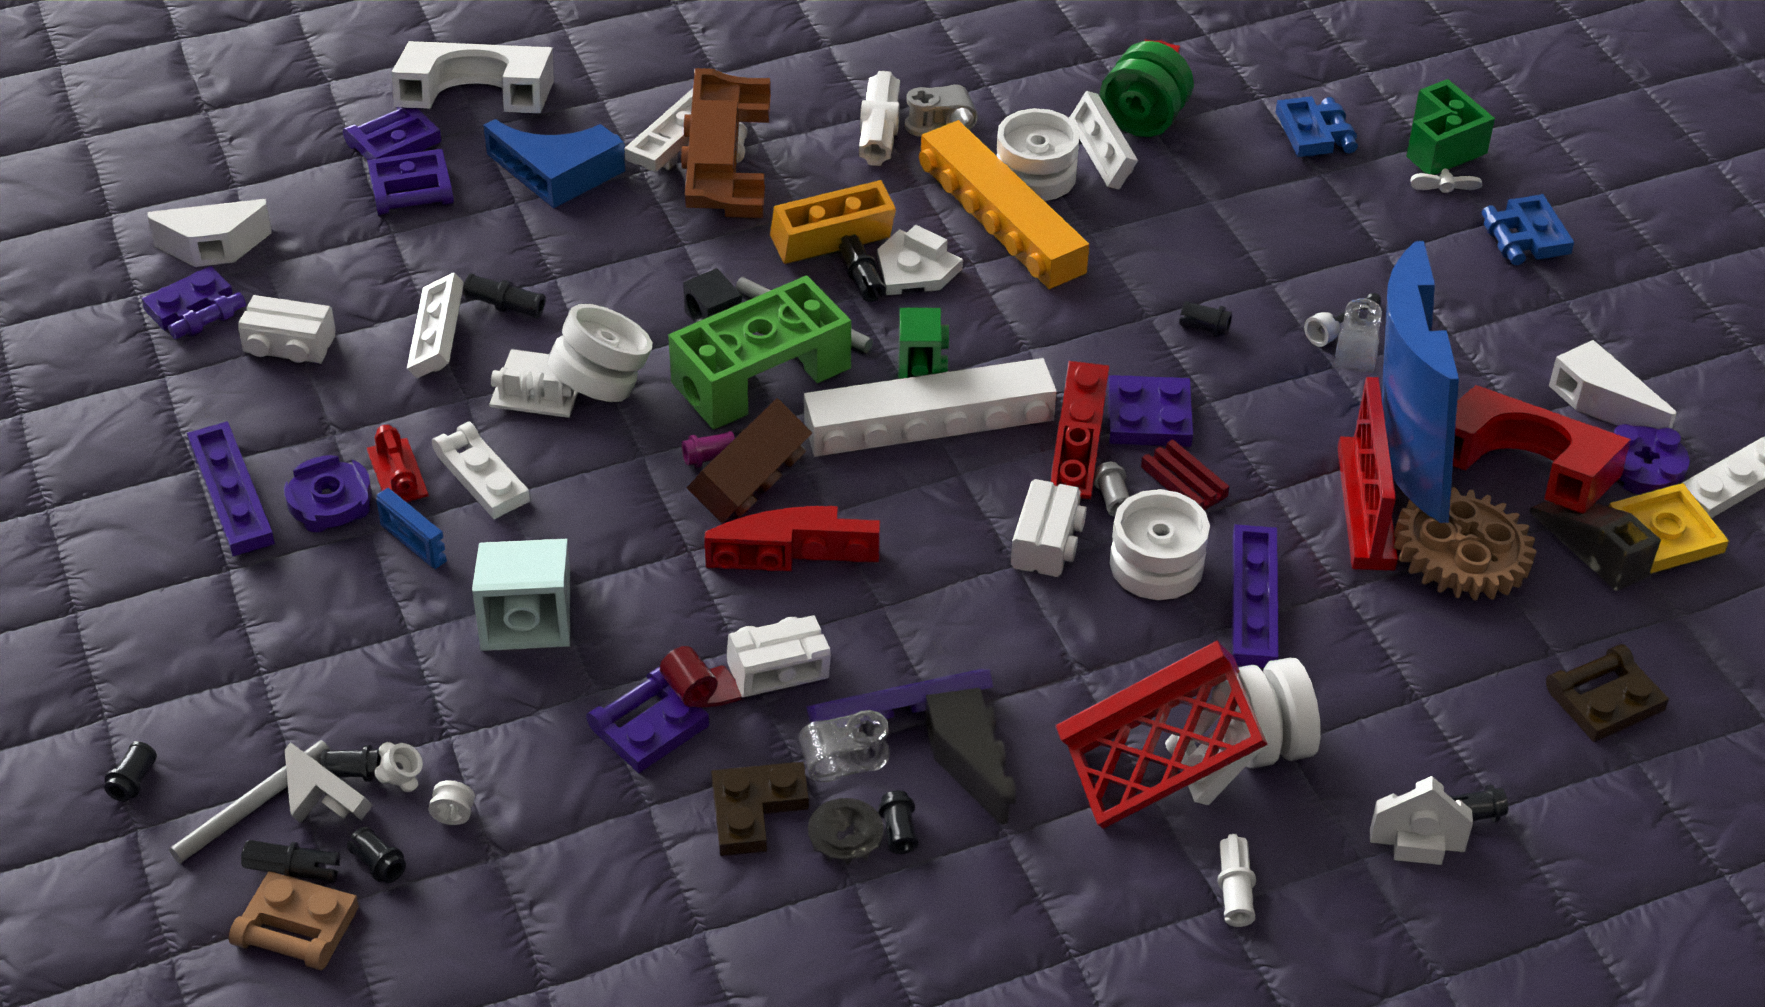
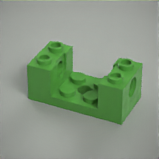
M807 275L668 334L671 383L713 430L748 415L747 379L795 357H798L804 364V370L816 383L851 369V320ZM758 332V333L764 334V335H763V336H757V335H753L752 333Z

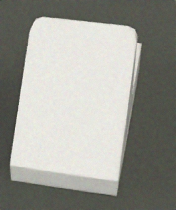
M291 742L286 747L285 760L292 817L302 822L325 793L326 796L321 802L344 819L351 812L360 820L363 819L373 806L364 796Z

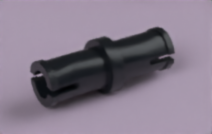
M470 273L463 285L464 298L492 304L496 310L502 312L509 309L538 319L542 315L546 303L545 294H538L514 287L513 282L503 280L500 283Z

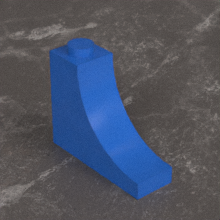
M497 119L483 125L487 155L552 208H556L625 172V144L617 134H613L601 124L583 131L561 135L527 133L508 127Z

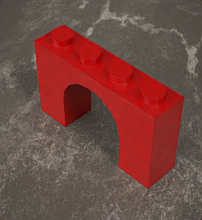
M1475 385L1457 400L1453 466L1466 471L1483 454L1496 449H1520L1537 453L1553 461L1544 500L1585 514L1622 476L1631 439Z

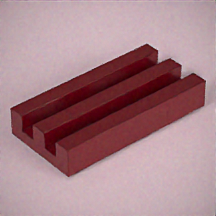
M1173 439L1167 442L1166 449H1163L1161 446L1155 449L1154 456L1148 453L1142 457V469L1168 491L1178 492L1195 500L1203 510L1228 497L1230 486ZM1162 464H1164L1171 471H1173L1178 476V478L1175 475H1173L1169 470H1167ZM1190 487H1192L1196 492H1198L1204 499H1202L1194 491H1192Z

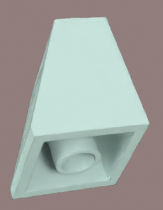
M567 539L479 543L472 592L481 651L570 646V562Z

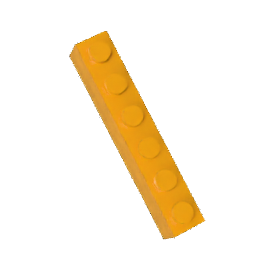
M959 120L921 135L919 161L924 171L930 173L947 193H951L962 204L965 211L972 214L989 234L994 235L1006 247L1009 254L1015 256L1033 277L1038 278L1048 289H1051L1087 273L1089 243Z

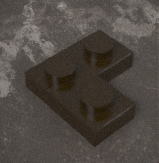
M804 761L711 770L720 856L767 852L763 814L809 810Z

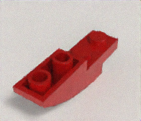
M1069 361L1050 482H1053L1055 486L1063 484L1078 487L1081 491V499L1091 500L1102 430L1109 365Z
M838 506L792 507L745 516L705 531L706 568L792 571L793 559L879 562L880 520L838 519Z

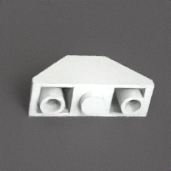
M266 199L148 212L154 246L194 267L234 263L272 233Z

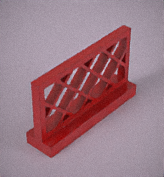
M1366 377L1354 437L1340 436L1338 443L1352 569L1395 571L1398 558L1397 550L1394 549L1395 537L1393 536L1392 513L1396 498L1379 377Z
M1218 640L1055 725L1061 741L1069 748L1097 825L1102 829L1268 745L1238 673L1240 670L1235 658ZM1228 680L1231 693L1225 707L1222 708L1206 703L1212 687ZM1181 703L1192 706L1183 729L1165 724L1172 708ZM1237 705L1239 706L1241 713L1235 712ZM1203 710L1221 715L1212 738L1194 733ZM1231 719L1246 723L1251 737L1235 745L1222 742ZM1139 725L1151 727L1142 750L1125 745L1131 729ZM1162 731L1180 737L1170 760L1153 754ZM1190 740L1208 745L1202 762L1192 767L1181 763ZM1101 745L1111 748L1102 771L1089 768L1085 753ZM1122 752L1139 757L1129 781L1112 775ZM1149 761L1167 767L1161 783L1151 788L1140 785ZM1093 777L1099 778L1096 784ZM1109 782L1126 787L1120 804L1106 811L1102 798Z

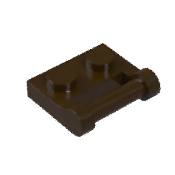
M1624 644L1608 649L1605 656L1568 672L1559 670L1546 677V687L1551 696L1593 742L1665 711L1669 698L1634 662L1631 650ZM1613 671L1620 677L1581 695L1574 689Z

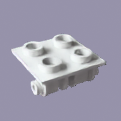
M511 349L505 366L500 371L494 370L492 373L491 386L496 388L489 406L569 418L578 392L563 383L551 371L547 363L549 354Z

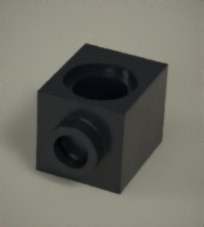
M718 268L683 282L685 313L694 323L742 303V294Z

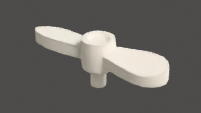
M1443 169L1441 171L1442 174L1439 176L1418 173L1411 177V186L1416 190L1439 188L1441 192L1449 193L1454 188L1476 190L1482 187V180L1473 176L1453 177L1448 169Z

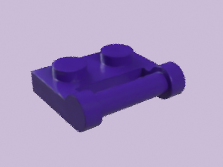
M397 107V110L360 126L353 124L343 128V136L347 145L351 149L356 148L367 160L416 153L442 142L440 129L418 108Z
M442 149L367 160L378 215L390 214L389 210L435 202H442V205L454 204L452 187ZM423 187L426 188V189H420V190H413V191H407V192L396 193V192H398V191H404V190H410V189H417V188H423Z
M660 667L648 673L646 681L605 708L598 706L586 714L587 722L594 733L638 774L709 726V714L701 707H688L684 705L661 675ZM655 695L662 699L619 728L614 724V722Z

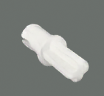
M1229 834L1228 838L1220 842L1222 872L1218 875L1217 881L1219 887L1223 890L1225 922L1234 927H1243L1255 921L1252 888L1256 884V876L1250 870L1248 841L1246 838L1238 837L1237 834Z

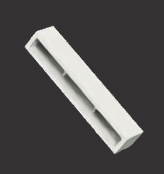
M1044 358L804 393V424L812 432L809 436V441L814 457L1054 421L1056 389Z

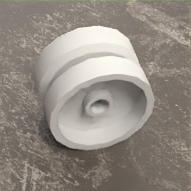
M1036 108L1017 111L1007 116L999 125L997 157L1044 201L1057 199L1067 194L1075 185L1080 132L1076 124L1064 114L1048 109Z
M578 304L572 307L563 324V335L556 339L548 357L547 363L551 371L563 383L591 398L607 402L625 400L629 397L637 381V371L644 367L652 351L653 342L637 323L618 312L593 304Z
M1162 489L1149 490L1128 497L1117 508L1114 519L1113 542L1109 562L1113 577L1124 589L1139 597L1148 599H1175L1191 592L1201 581L1210 530L1206 512L1195 500L1173 491Z
M1291 657L1269 661L1264 667L1263 672L1255 665L1238 667L1240 670L1238 673L1268 743L1245 767L1257 768L1273 765L1279 759L1280 754L1284 759L1290 761L1313 757L1318 751L1320 743V716L1312 682L1305 667L1297 658Z

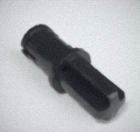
M855 234L843 236L839 249L847 263L846 272L848 276L855 280L863 300L867 302L877 301L878 298L873 288H876L881 297L884 296L886 288L875 270L877 263L874 257L867 254L859 236Z
M249 840L246 841L241 853V865L245 869L271 871L284 874V876L328 881L329 883H335L339 871L320 868L319 864L340 866L341 859L340 852L300 848L298 842H291L290 846Z

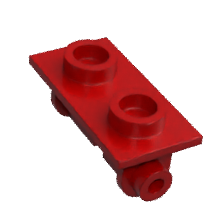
M391 425L380 426L374 437L375 446L367 447L366 449L381 491L390 488L406 502L428 497V491L408 439H401L399 431Z

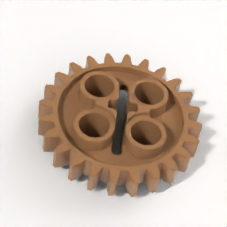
M1452 487L1449 523H1439L1409 500L1407 508L1401 509L1393 534L1396 537L1394 549L1402 550L1399 560L1401 562H1411L1408 571L1410 574L1422 572L1424 576L1421 583L1427 584L1434 580L1438 583L1437 591L1440 593L1447 587L1453 588L1455 598H1459L1462 591H1468L1473 600L1478 599L1480 592H1484L1487 597L1494 599L1497 590L1505 595H1509L1512 586L1521 587L1523 579L1528 578L1533 565L1536 550L1532 547L1535 537L1527 536L1529 525L1517 524L1520 516L1518 513H1504L1505 503L1493 506L1490 504V495H1486L1482 500L1475 498L1473 490H1469L1466 496H1461L1456 487Z

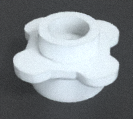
M391 742L383 743L378 750L381 760L380 765L375 769L376 778L381 783L398 785L403 791L412 792L418 786L415 776L420 773L423 765L419 752L409 744L398 743L394 745Z

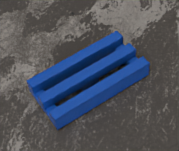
M386 488L376 495L380 524L383 528L434 569L447 562L446 555L442 552L445 550V544L441 541L444 538L443 532L390 488Z

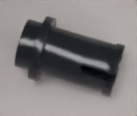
M1185 301L1180 314L1184 315V318L1181 317L1179 320L1180 326L1213 332L1214 337H1219L1220 334H1228L1232 322V312L1226 311L1225 306H1220L1219 309Z
M132 742L116 769L109 770L105 775V792L111 798L120 802H127L130 798L136 797L141 791L140 782L157 759L156 751L146 743Z
M364 745L362 750L324 749L321 754L320 764L338 778L363 777L365 782H371L373 777H376L375 769L380 765L381 756L378 752L379 749H373L371 745Z
M1490 784L1485 786L1484 791L1456 796L1449 795L1454 801L1461 800L1472 810L1473 821L1490 818L1493 822H1498L1501 816L1508 815V800L1502 787L1494 788Z
M900 790L884 794L878 806V814L885 821L888 849L894 854L912 852L914 847L917 848L919 844L912 813L915 811V802L912 798H909L906 792Z
M361 827L350 836L361 846L358 847L353 841H348V851L357 856L370 868V874L373 879L379 882L391 883L403 874L406 868L403 852L399 848L389 847L370 827Z

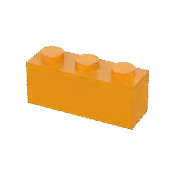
M882 180L774 206L770 236L783 263L787 264L840 250L839 245L842 243L841 238L845 235L851 236L855 234L859 236L862 244L890 238L896 208Z

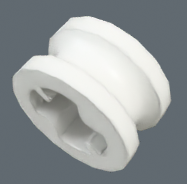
M445 780L436 784L432 794L433 798L430 800L428 808L430 815L437 821L448 825H460L467 822L471 814L470 807L473 806L475 799L473 790L469 786L457 781Z

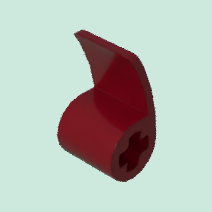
M681 646L667 654L660 664L659 671L684 705L688 707L720 706L742 699L736 679L723 665L709 669L692 647Z

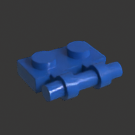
M1312 96L1277 100L1275 112L1297 157L1333 153L1334 143L1342 147L1345 153L1348 154L1357 150V134L1352 125L1346 123V113L1343 107L1335 102L1334 98H1325L1321 105H1316Z
M1544 194L1509 199L1506 211L1498 212L1493 205H1489L1482 210L1486 230L1491 236L1497 238L1499 251L1513 265H1520L1525 261L1526 256L1523 251L1530 250L1536 260L1572 254L1574 241ZM1516 228L1518 232L1511 233L1509 229Z

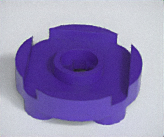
M1621 424L1614 429L1613 433L1631 439L1623 473L1619 480L1624 482L1623 488L1625 490L1641 495L1684 482L1690 460L1686 448L1680 443L1681 436L1677 431L1671 428L1656 429ZM1643 458L1651 460L1652 464L1644 463Z
M326 455L312 458L298 465L293 470L294 478L289 484L286 481L284 486L288 511L296 520L304 523V527L310 532H322L329 527L344 525L354 519L365 517L370 511L369 502L372 496L369 474L363 465L352 460L351 465L340 462L339 456ZM330 488L333 493L322 494V490Z

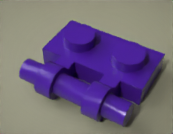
M212 266L197 271L186 278L141 298L145 312L164 331L168 329L175 340L187 334L194 336L203 331V326L218 319L225 321L235 315L234 311L246 306L243 295L240 292L233 294L231 285Z

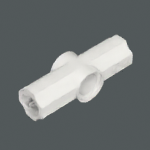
M878 71L877 75L869 78L866 100H862L859 157L864 158L868 165L881 166L884 161L891 159L894 135L897 136L900 80L895 78L889 71Z

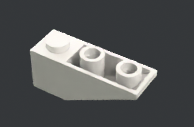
M1594 340L1556 357L1549 387L1575 410L1616 426L1628 424L1656 429H1672L1677 412Z

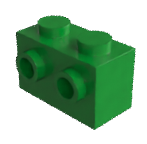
M900 308L898 379L948 372V355H941V349H949V325H941V308Z

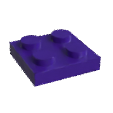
M1109 375V444L1166 446L1167 442L1173 439L1181 446L1192 447L1193 424L1190 378Z

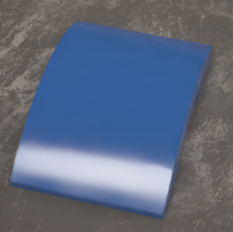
M1415 241L1398 259L1388 282L1382 404L1394 481L1402 492L1423 512L1439 523H1449L1459 377L1447 330L1432 331L1435 283L1424 241Z

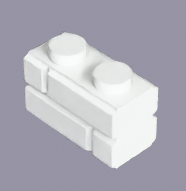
M253 295L247 311L243 313L238 327L242 349L246 353H251L258 357L272 356L290 359L298 363L306 361L319 364L322 363L336 331L332 307L257 295Z
M1037 479L1031 481L1012 540L1011 565L1013 568L1030 572L1037 570L1040 574L1058 577L1062 573L1065 561H1074L1078 537L1073 536L1074 531L1082 532L1087 507L1080 506L1081 491L1078 487L1063 484L1055 486L1053 482Z
M815 615L804 618L787 617L779 623L757 628L745 626L737 632L728 634L727 663L733 677L736 679V684L742 698L829 678L830 647L824 634H821V628Z

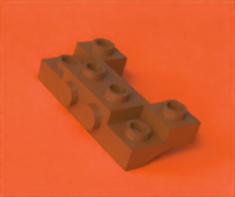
M695 68L691 114L684 115V137H689V146H682L681 167L682 169H687L685 185L686 208L724 209L725 217L763 218L765 198L764 173H736L739 122L769 123L771 103L770 78L737 77L715 69Z

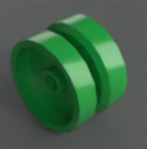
M1142 41L1131 45L1121 56L1115 67L1102 81L1099 94L1105 107L1121 130L1135 136L1153 137L1162 134L1173 123L1179 111L1190 99L1194 88L1193 74L1186 60L1173 48L1160 42Z

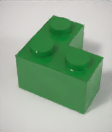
M1449 79L1420 89L1406 157L1424 173L1436 175L1441 173L1443 169H1451L1488 154L1495 118Z

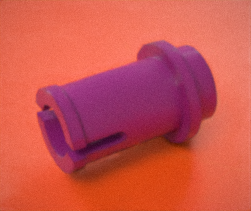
M728 431L723 434L697 438L696 435H690L688 440L682 441L681 445L685 464L687 466L694 465L695 468L702 467L703 462L712 461L735 439L733 432Z

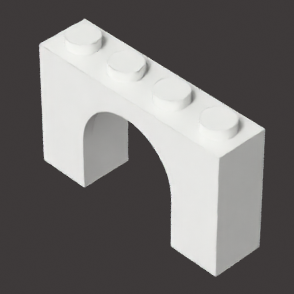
M409 41L391 72L394 107L430 109L438 93L446 88L462 84H489L503 88L504 112L541 113L554 82L553 47Z

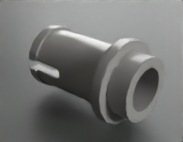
M1110 461L1102 463L1096 468L1094 485L1097 489L1101 490L1109 515L1115 516L1117 508L1130 496L1125 484V470L1116 462Z

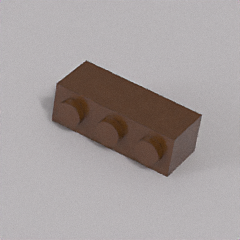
M776 398L686 488L721 523L734 512L741 517L758 500L753 493L759 487L766 492L782 476L777 469L783 463L790 468L807 451L802 444L812 432Z

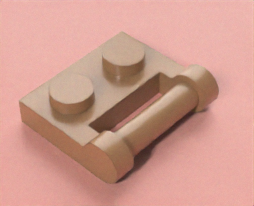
M268 871L243 915L238 916L234 920L229 932V943L242 948H247L249 945L304 960L307 967L323 970L359 908L357 896ZM261 925H270L314 939L307 941L262 928Z

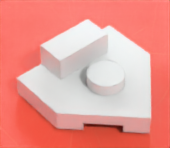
M917 225L908 232L899 229L877 249V261L882 272L886 295L902 294V289L921 287L924 288V292L941 290L963 267L962 258L947 252V239Z
M1431 776L1417 782L1416 789L1398 797L1393 793L1377 800L1370 827V843L1394 845V860L1442 865L1445 850L1465 852L1473 824L1472 810L1461 800L1454 801L1444 792V786Z

